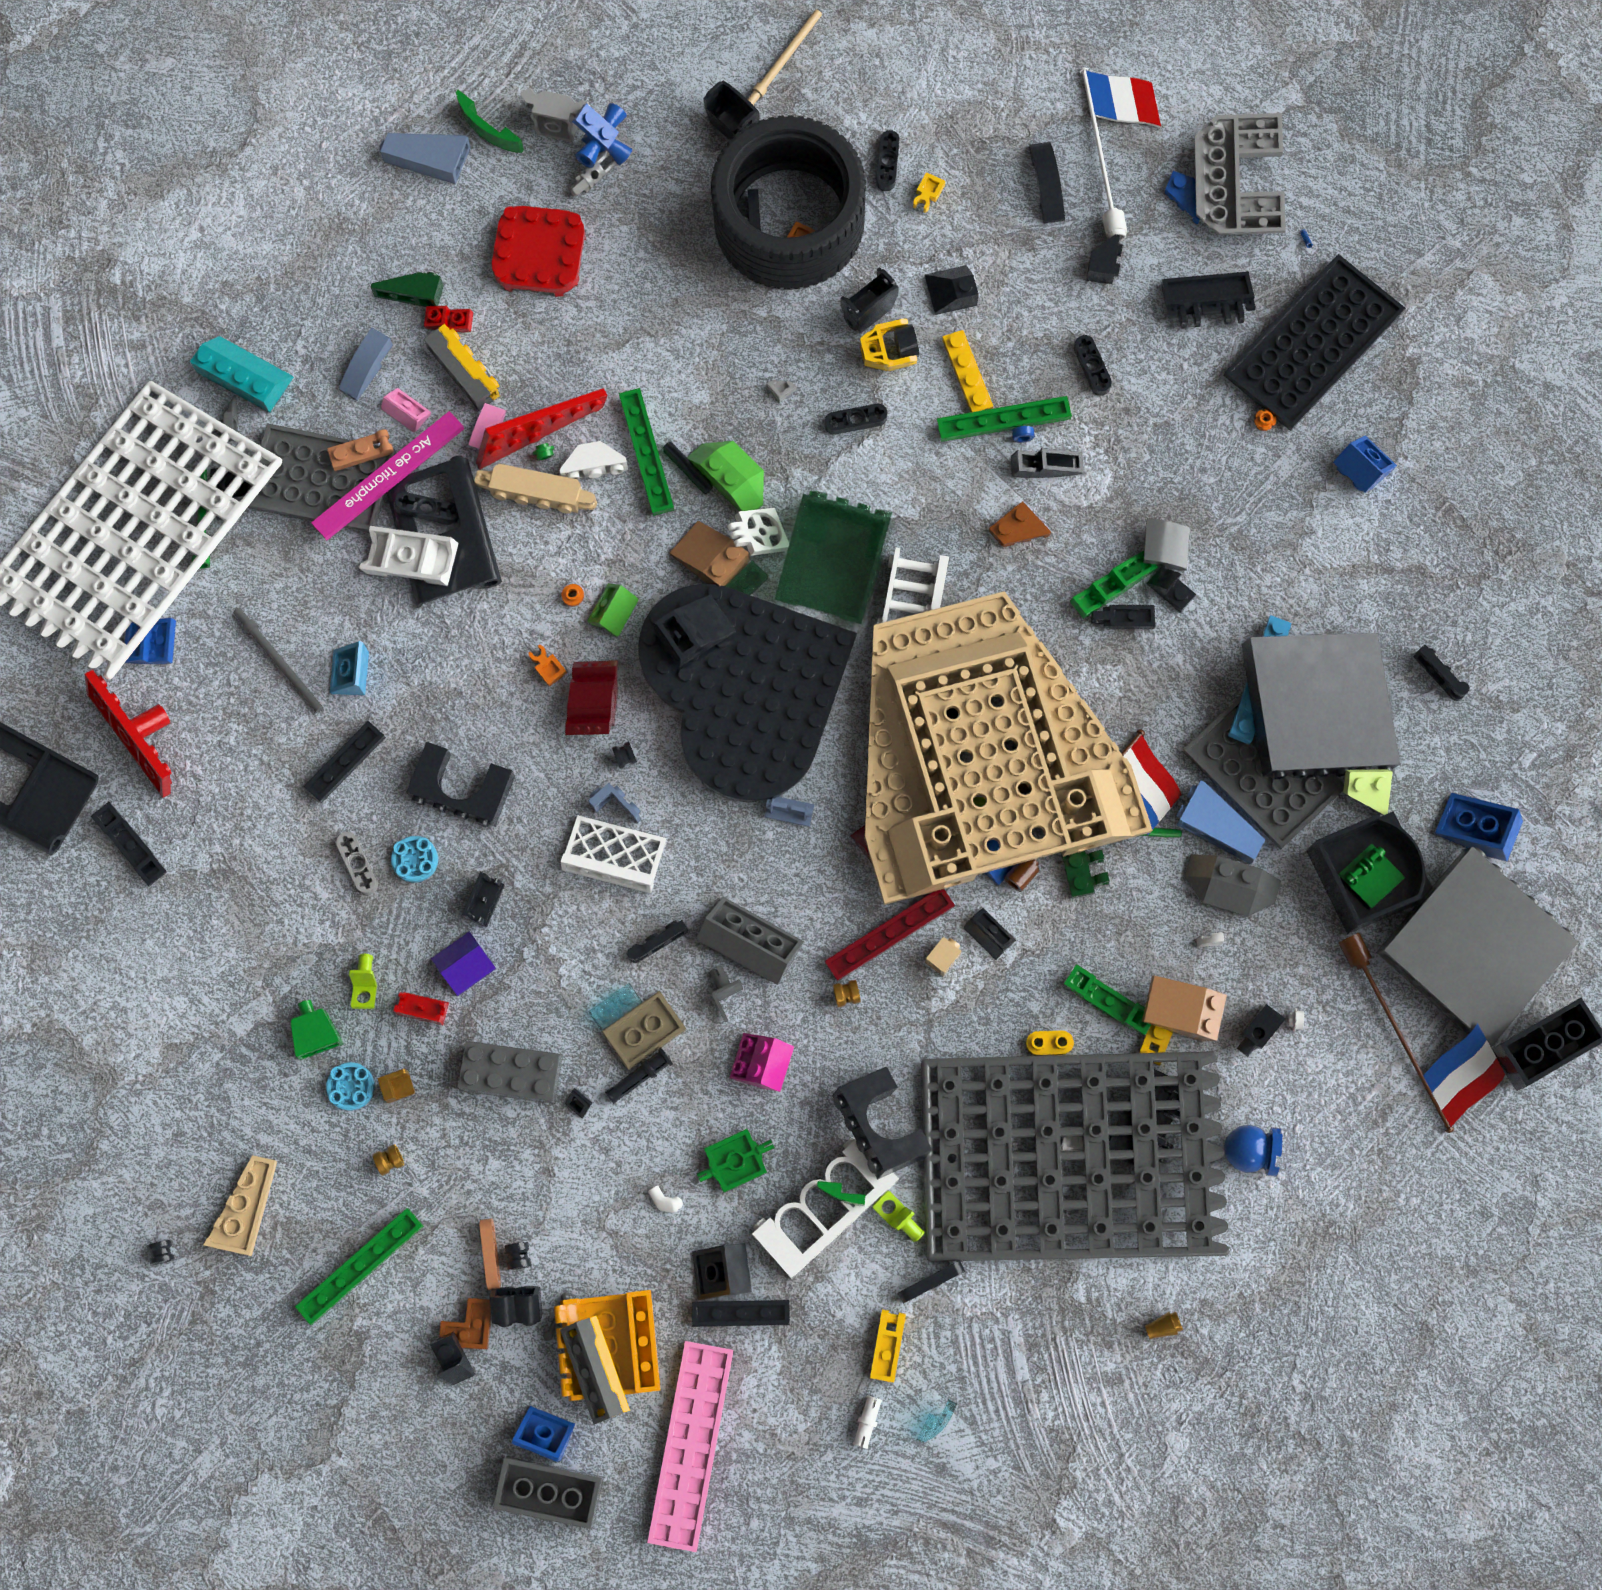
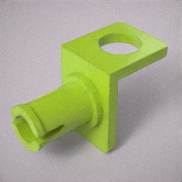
M364 953L358 956L357 970H349V976L353 985L352 1009L375 1008L377 982L371 970L373 956ZM363 992L369 993V1001L366 1003L358 1002L357 997Z
M887 1190L872 1206L892 1228L897 1231L902 1229L913 1242L918 1241L923 1236L924 1230L911 1219L915 1213L905 1207L891 1191ZM886 1200H892L895 1204L893 1212L884 1213L882 1204Z

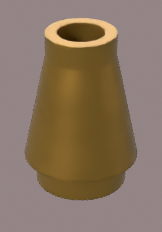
M1168 1311L1150 1324L1145 1325L1150 1340L1158 1337L1178 1335V1332L1183 1330L1176 1311L1172 1313Z

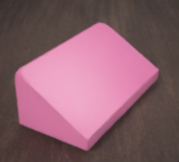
M399 388L383 397L381 409L412 432H416L431 415V411Z

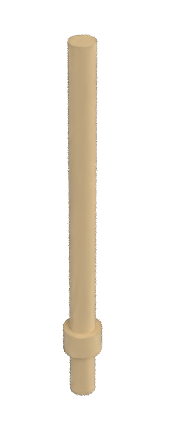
M815 10L762 81L754 86L752 94L748 98L753 105L759 98L765 95L769 84L822 16L819 10Z

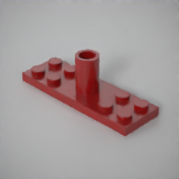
M93 669L85 673L87 696L161 797L164 798L171 794L172 781L170 775L172 772L165 762L161 763L158 759L159 755L153 745L149 746L144 740L145 737L170 724L166 711L160 704H157L129 719L119 706L120 701L114 692L110 694L106 688L107 683L101 675L97 676Z

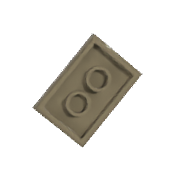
M658 991L601 1032L629 1071L687 1029L662 993Z

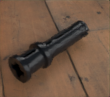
M662 1047L658 1049L659 1052L648 1060L644 1059L641 1066L605 1091L613 1104L648 1078L657 1077V1073L666 1066L673 1065Z

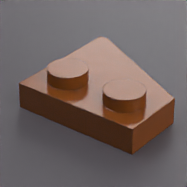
M1023 501L989 528L991 535L1003 547L1014 545L1017 542H1028L1033 538L1042 536L1046 538L1051 535V531Z

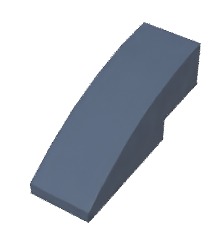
M371 327L343 376L339 386L340 391L358 401L381 369V361L393 346L388 336Z

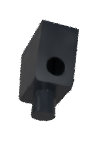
M1262 1005L1240 1035L1244 1039L1236 1049L1246 1057H1249L1256 1047L1262 1049L1286 1018L1269 1005ZM1256 1028H1259L1262 1032L1258 1039L1253 1036Z

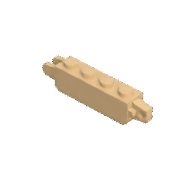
M498 464L494 466L493 471L477 470L474 480L475 486L489 490L491 496L498 500L511 499L522 505L530 503L542 509L555 508L566 514L571 512L578 513V509L592 511L597 506L595 494L591 493V491L582 490L579 481L573 478Z

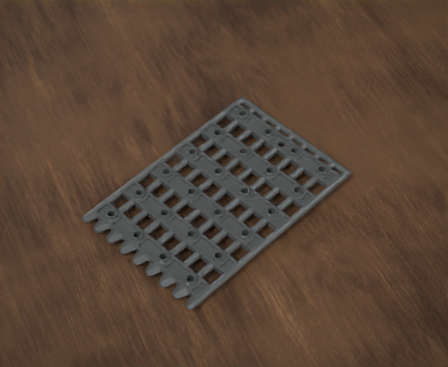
M1215 1051L923 1059L921 1061L923 1133L932 1149V1140H940V1154H933L932 1150L923 1159L927 1260L930 1262L959 1260L994 1261L1227 1256L1229 1254V1247L1226 1244L1212 1241V1237L1225 1233L1228 1229V1223L1224 1219L1211 1216L1210 1213L1224 1208L1227 1204V1199L1221 1194L1209 1191L1210 1187L1224 1182L1225 1174L1221 1170L1208 1167V1163L1223 1157L1224 1150L1218 1145L1206 1142L1207 1138L1219 1135L1222 1132V1125L1217 1121L1205 1118V1114L1217 1111L1221 1106V1102L1218 1098L1203 1093V1090L1217 1086L1220 1081L1217 1074L1202 1070V1066L1214 1063L1217 1060V1053ZM1153 1062H1177V1076L1154 1077ZM1129 1063V1077L1106 1078L1105 1064ZM1081 1064V1079H1058L1057 1065ZM1033 1065V1080L1009 1079V1066ZM961 1067H985L986 1081L962 1082ZM930 1068H937L938 1082H931ZM1155 1086H1178L1179 1100L1155 1101ZM1106 1087H1130V1101L1107 1102ZM1082 1088V1102L1059 1103L1058 1089ZM1034 1089V1104H1010V1090ZM986 1090V1105H962V1091ZM931 1092H938V1106H931ZM1156 1110H1179L1180 1124L1157 1125ZM1107 1111H1131L1132 1125L1108 1126ZM1083 1112V1127H1060L1059 1113ZM1035 1113V1128H1011V1114ZM987 1114V1129H963V1115ZM932 1116H939V1130H932ZM1157 1134H1181V1148L1158 1149ZM1132 1135L1133 1150H1109V1136ZM1084 1136V1151H1061L1060 1137ZM1036 1137V1152H1012V1138ZM988 1138V1153H964V1139ZM950 1154L956 1155L957 1160L955 1163L948 1161ZM1182 1158L1183 1173H1159L1158 1159ZM1133 1159L1134 1174H1110V1160ZM1085 1160L1086 1175L1062 1176L1061 1161ZM1013 1162H1037V1176L1013 1177ZM964 1163H988L989 1177L965 1178ZM933 1164H940L941 1178H934ZM1160 1183H1183L1184 1197L1160 1198ZM1111 1184H1135V1198L1112 1199ZM1062 1185H1086L1087 1199L1063 1200ZM1014 1186H1038V1201H1014ZM965 1187H989L990 1202H966ZM934 1188H941V1203H934ZM1185 1207L1186 1222H1162L1161 1208ZM1136 1208L1137 1223H1113L1112 1209ZM1087 1209L1088 1224H1064L1063 1210ZM1039 1210V1225L1015 1226V1211ZM990 1211L991 1226H966V1212ZM936 1212H942V1227H935ZM1162 1232H1186L1187 1247H1163ZM1113 1233H1137L1138 1248H1114ZM1064 1234H1088L1089 1249H1065ZM1015 1235H1040V1250H1016ZM967 1236H991L992 1251H967ZM935 1237L943 1238V1252H936Z

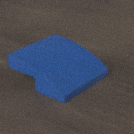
M173 618L159 619L125 663H173L176 620ZM133 622L126 629V645L140 629Z

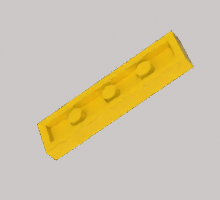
M960 330L942 336L943 344L970 412L993 409L992 401L964 331Z

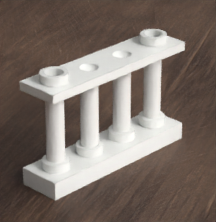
M896 548L895 554H890L888 568H892L883 618H878L877 624L887 622L889 609L918 614L940 608L949 557L940 555L939 563L929 564L899 558L900 548ZM897 567L932 573V576H936L935 584L926 585L895 579ZM893 588L929 594V597H933L932 604L921 606L891 600Z

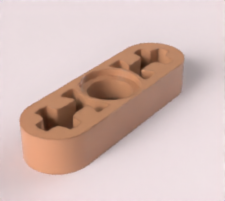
M493 1218L482 1219L479 1224L487 1289L492 1290L501 1287L495 1226Z

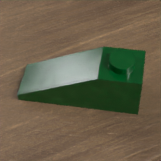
M417 272L371 283L370 288L376 298L426 307L439 305L444 285L441 277L436 273Z

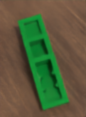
M1144 550L1113 568L1109 574L1093 582L1088 589L1070 600V603L1083 619L1091 615L1093 611L1099 610L1122 595L1158 568L1156 564L1143 563Z

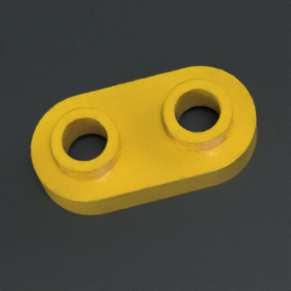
M1062 1030L1035 1031L1026 1040V1048L1034 1056L1066 1055L1072 1050L1074 1045L1072 1035ZM1040 1039L1043 1045L1041 1047L1035 1046L1034 1040ZM1058 1039H1065L1066 1045L1060 1046L1058 1044Z

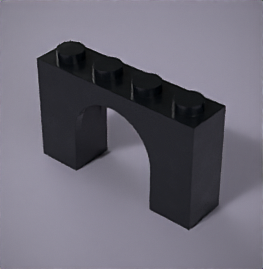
M426 742L406 791L411 801L424 806V803L433 805L432 808L442 813H445L446 810L454 812L455 817L467 820V818L474 819L476 824L483 827H488L489 825L496 827L515 778L513 771L491 763L484 782L475 795L467 799H453L442 790V777L451 753L447 748Z
M887 1066L839 1086L832 1095L835 1107L841 1111L847 1129L854 1135L857 1148L860 1152H863L867 1159L868 1168L875 1174L877 1180L924 1159L933 1150L922 1129L899 1139H887L878 1135L871 1128L867 1119L868 1106L891 1096L898 1088Z

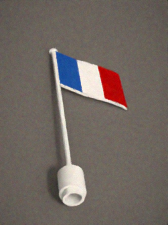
M1086 67L1080 69V74L1083 75L1109 210L1102 216L1105 235L1110 239L1115 234L1120 235L1119 242L1126 238L1127 227L1124 212L1113 207L1096 117L1115 122L1147 124L1161 129L1152 82L1147 80L1107 76L1090 72Z

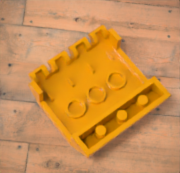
M651 1290L584 1299H567L560 1301L559 1306H554L555 1324L562 1323V1328L597 1316L624 1395L661 1390ZM557 1328V1349L564 1348V1353L558 1354L559 1372L567 1376L566 1379H560L562 1397L568 1396L569 1401L584 1400L560 1331L562 1328Z

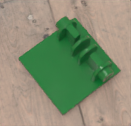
M1373 844L1366 848L1338 874L1371 909L1405 878L1384 856L1386 853L1381 847L1376 848Z

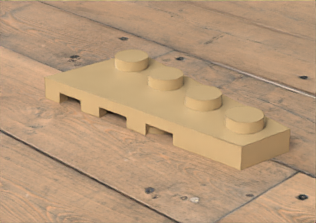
M252 1155L237 1182L238 1185L232 1196L230 1195L227 1200L226 1207L220 1218L218 1217L209 1238L207 1237L204 1242V1246L252 1256L276 1169V1160Z

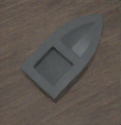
M234 395L228 405L227 412H224V420H221V423L238 432V410L236 396Z

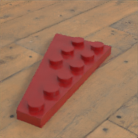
M602 388L485 428L476 459L479 470L529 444L538 442L541 438L592 412L599 411L604 407L608 396L606 391Z

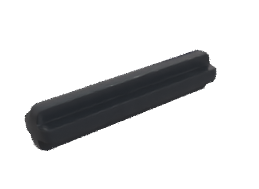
M672 442L664 445L663 452L703 494H708L713 489L712 483Z

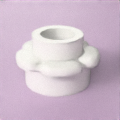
M1297 1008L1294 1009V1013L1289 1012L1288 1026L1293 1027V1031H1296V1029L1303 1030L1304 1011H1298Z

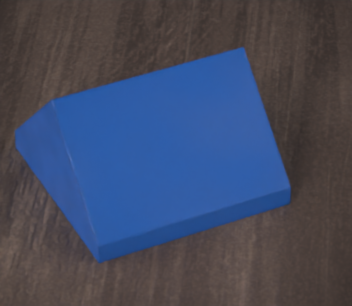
M530 1406L511 1444L559 1462L563 1458L575 1423Z

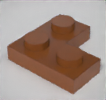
M468 1298L465 1323L441 1321L439 1338L454 1331L462 1348L488 1350L491 1328L490 1299Z

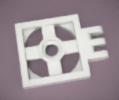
M775 508L740 511L735 515L737 522L730 523L727 526L729 531H734L731 533L732 539H737L734 541L735 546H747L750 556L784 552L790 548ZM761 517H768L772 526L767 527L764 525ZM749 518L752 519L755 526L753 529H748ZM759 529H763L765 535H761ZM770 536L777 537L779 543L776 546H772L769 539Z

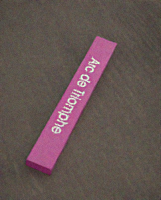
M448 411L311 522L312 525L326 541L329 540L462 432L464 426Z

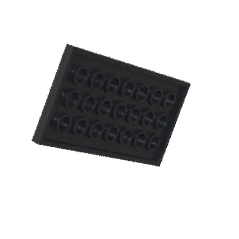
M1338 254L1225 371L1223 376L1264 410L1270 411L1276 417V420L1292 431L1404 313L1406 308Z

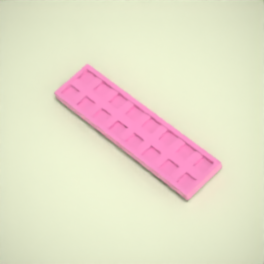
M685 1341L647 1543L697 1552L734 1350Z

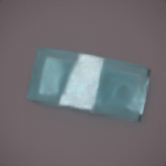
M628 983L611 994L608 999L589 1010V1014L600 1030L603 1031L640 1005L642 1000L631 984Z

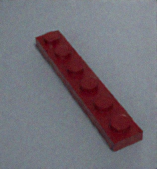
M945 889L934 891L825 960V964L838 982L955 907V904Z

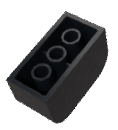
M1581 997L1491 1049L1510 1083L1518 1091L1602 1043V1028Z

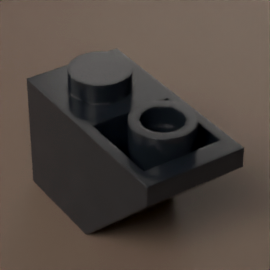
M1115 234L1091 251L1086 281L1112 284L1114 276H1119L1120 263L1116 262L1117 257H1121L1123 244L1119 243L1120 235Z

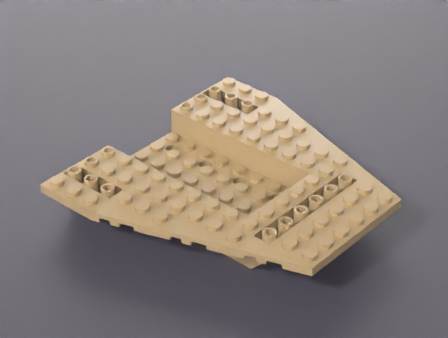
M1005 591L873 626L864 839L884 905L974 881L978 874L1059 852L1062 853V856L1153 831L1132 765L1127 758L1123 757L1116 743L1112 742L1104 731L1105 728L1084 699L1080 698L1076 688L1064 676L1062 669L1043 643L1037 639L1034 634L1035 632L1021 617V613ZM993 697H1000L1003 700V706L994 707L991 704V699ZM950 708L956 709L959 717L950 719L946 715V711ZM1013 740L1017 744V749L1014 751L1007 750L1004 742ZM962 752H969L972 755V761L964 763L960 760L959 755ZM1020 784H1027L1031 792L1023 795L1018 791V786ZM980 795L984 797L986 804L983 807L976 806L973 803L975 796ZM1041 828L1044 831V838H1034L1032 829ZM989 840H996L999 843V850L990 851L987 848V842Z

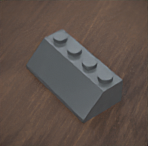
M722 897L707 915L696 938L707 947L713 948L725 957L738 962L745 968L756 972L766 980L777 985L787 973L804 943L801 939L725 897Z

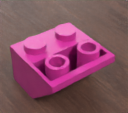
M743 1033L729 1078L762 1089L780 1092L794 1046L776 1038Z

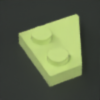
M1388 769L1346 770L1343 793L1384 815L1388 814L1392 771Z

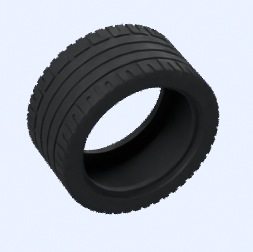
M782 115L777 118L769 117L767 120L762 119L758 123L750 124L748 128L745 127L740 133L735 134L733 139L727 142V146L723 147L721 154L717 157V162L714 164V171H712L711 176L714 228L722 253L726 256L728 262L732 263L736 270H739V273L767 287L800 289V287L807 288L809 285L814 286L821 281L828 280L829 277L831 278L836 275V272H840L843 266L850 262V259L855 255V251L859 248L864 232L866 179L858 153L843 135H840L836 129H831V126L824 125L823 122L818 120L814 121L812 118L807 117L806 119L803 116L794 117V115L784 117ZM780 170H799L821 178L834 190L841 203L835 215L823 227L810 234L791 238L769 235L756 229L742 216L737 206L745 190L754 181L766 174Z

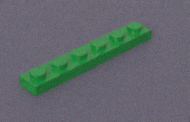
M637 388L619 393L652 514L656 516L675 511L641 389Z
M1063 396L937 418V427L940 441L945 442L1013 430L1020 426L1031 427L1071 420L1072 414L1068 397Z
M406 1208L295 1306L296 1309L310 1325L315 1324L418 1233L424 1225L409 1208Z

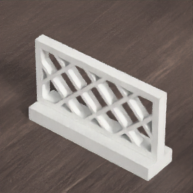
M577 815L565 854L563 853L561 859V867L563 871L651 893L666 844V838ZM581 823L590 825L593 832L582 837L579 832ZM606 830L613 831L615 838L604 843L600 833ZM597 836L601 845L590 850L585 841ZM632 836L635 837L638 843L626 848L622 839ZM619 842L623 851L612 856L607 847ZM649 842L659 843L658 850L651 854L644 847ZM580 843L583 844L587 851L580 856L571 854L573 847ZM641 847L646 856L634 862L630 852ZM604 849L609 858L602 862L595 860L593 854ZM627 855L631 864L626 867L618 866L615 860ZM649 861L652 866L651 873L640 872L637 866Z

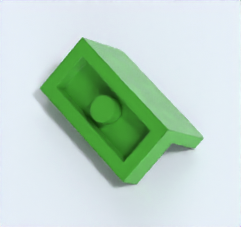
M608 583L587 622L592 626L603 627L613 636L618 637L639 599L622 585Z

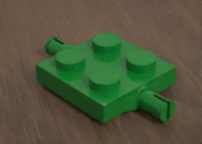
M747 1128L704 1148L709 1159L710 1168L696 1174L700 1183L714 1176L719 1182L723 1193H726L767 1174L762 1154L775 1149L771 1139L757 1145Z

